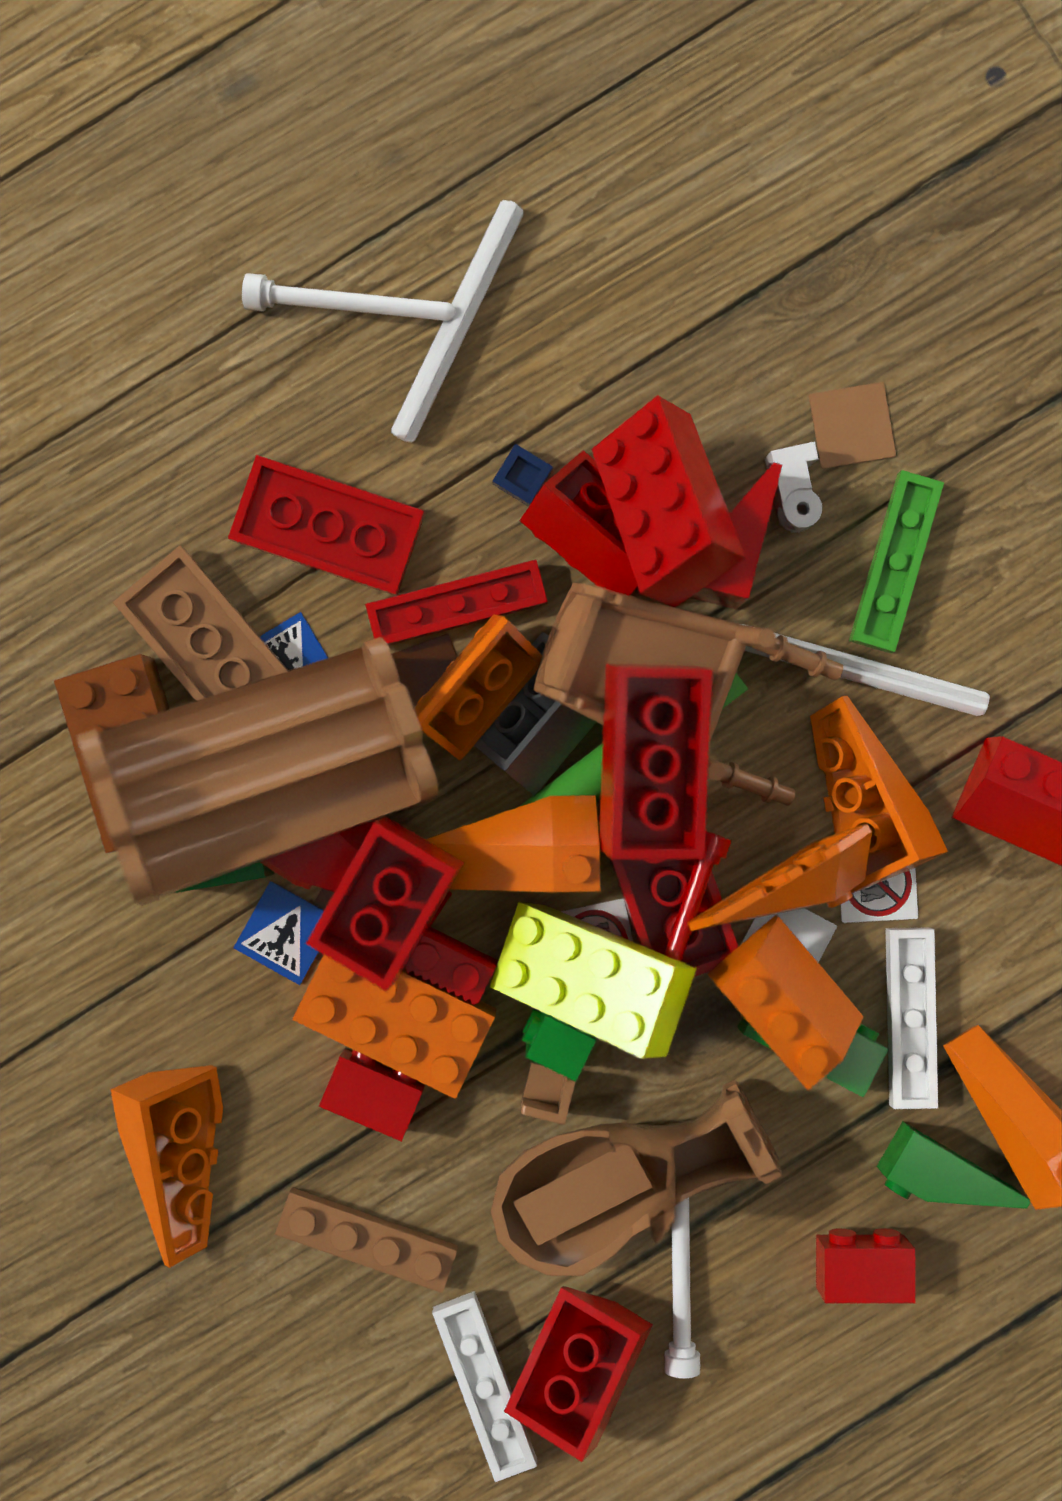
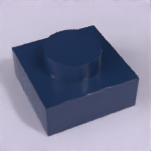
M515 444L492 483L529 507L552 473L553 466Z

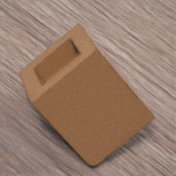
M531 1060L521 1100V1114L565 1125L575 1081Z

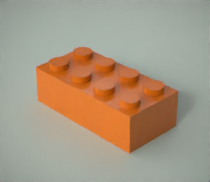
M323 955L292 1020L456 1099L495 1019L496 1008L482 1001L472 1005L470 999L464 1001L462 995L456 997L454 991L448 993L446 987L440 989L438 983L431 985L430 979L423 981L422 975L415 977L414 972L407 973L406 968L403 969L398 980L386 992L326 955Z

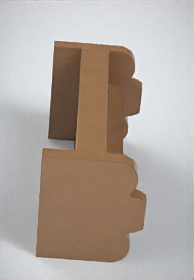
M382 637L364 642L360 648L99 733L95 729L77 735L86 767L94 785V792L110 838L117 851L125 879L134 901L141 906L160 900L159 897L376 821L385 816L425 806L439 794L432 764L422 744L423 736L408 691L399 681L391 652Z

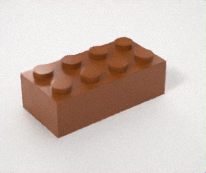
M142 654L54 680L106 853L117 851L112 843L98 804L94 785L86 767L77 735L95 729L99 733L169 710L155 659Z

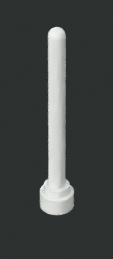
M247 273L242 285V302L245 310L265 311L266 307L273 308L274 304H285L449 321L455 315L454 306L448 302L275 285L274 280H268L266 275Z
M689 1198L675 1206L674 1221L672 1223L673 1341L669 1343V1349L664 1353L665 1373L675 1378H693L700 1374V1353L696 1350L695 1343L691 1342Z

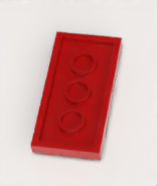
M256 455L228 539L232 542L397 596L425 512L424 510Z

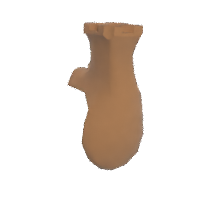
M735 1079L723 1085L721 1096L695 1120L661 1126L629 1124L626 1122L599 1124L556 1135L523 1151L499 1174L491 1215L498 1241L518 1263L548 1276H584L613 1257L634 1235L648 1227L651 1228L654 1243L656 1244L673 1223L675 1206L683 1200L715 1187L742 1180L754 1179L768 1184L782 1177V1172L778 1165V1155L770 1138L758 1121L743 1089Z

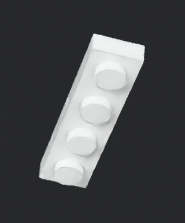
M930 927L886 928L889 1105L893 1109L938 1108L934 929Z
M475 1291L434 1306L432 1311L433 1317L494 1481L498 1482L537 1467V1457L525 1425L504 1412L512 1395V1390Z

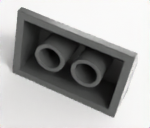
M544 632L532 644L542 655L549 637ZM538 670L474 745L534 796L596 723V721L534 691Z

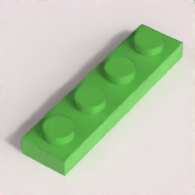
M904 470L897 474L849 638L850 642L887 653H894L896 651L944 482Z

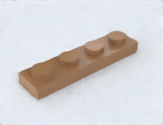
M293 1187L289 1192L275 1235L440 1293L444 1291L458 1250V1245Z

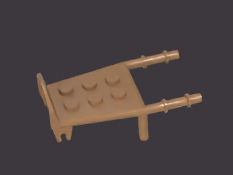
M573 583L549 634L537 672L534 691L603 725L606 664L689 665L711 668L710 743L746 646L769 654L771 661L778 662L781 659L807 669L808 674L812 677L822 675L837 681L842 675L843 664L828 659L823 651L813 653L790 644L785 636L779 635L776 638L774 631L768 628L741 625L620 594L600 587ZM711 758L708 759V779L721 781L724 788L738 787L759 795L761 800L766 803L773 800L789 806L794 800L795 790L779 784L778 779L773 776L765 779L739 769V765L735 762H730L727 765Z

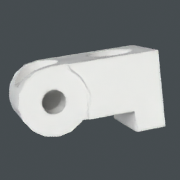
M815 441L773 450L764 458L767 470L773 463L782 464L774 504L780 524L791 532L807 530L820 519L822 513V503L820 498L812 491L808 467L818 460Z

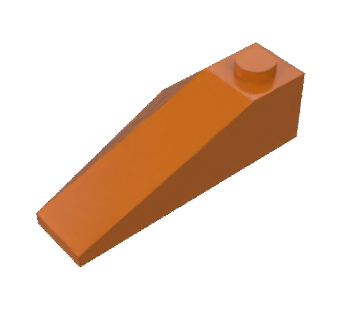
M848 695L838 698L812 714L810 719L818 767L825 772L828 797H823L826 812L831 811L834 833L837 834L864 824H868L872 831L865 881L851 889V893L914 869L947 853L948 850L929 810Z
M596 795L547 796L535 802L425 839L464 862L450 889L600 892V843Z
M864 824L811 842L687 924L691 931L809 908L824 903L829 908L845 903L853 897L850 890L865 881L872 831L868 824Z
M979 1025L973 1026L944 1044L943 1047L1034 1209L1062 1207V1110Z
M212 1065L149 1072L110 1089L118 1132L164 1265L169 1268L207 1248L213 1201V1194L209 1191L211 1165L217 1164L218 1149L214 1148L216 1123H222L223 1115L217 1067Z

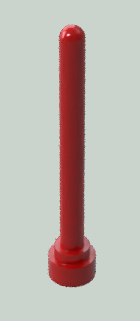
M705 831L704 859H696L664 955L680 962L682 961L692 932L687 923L697 917L714 864L719 865L721 857L726 858L732 840Z

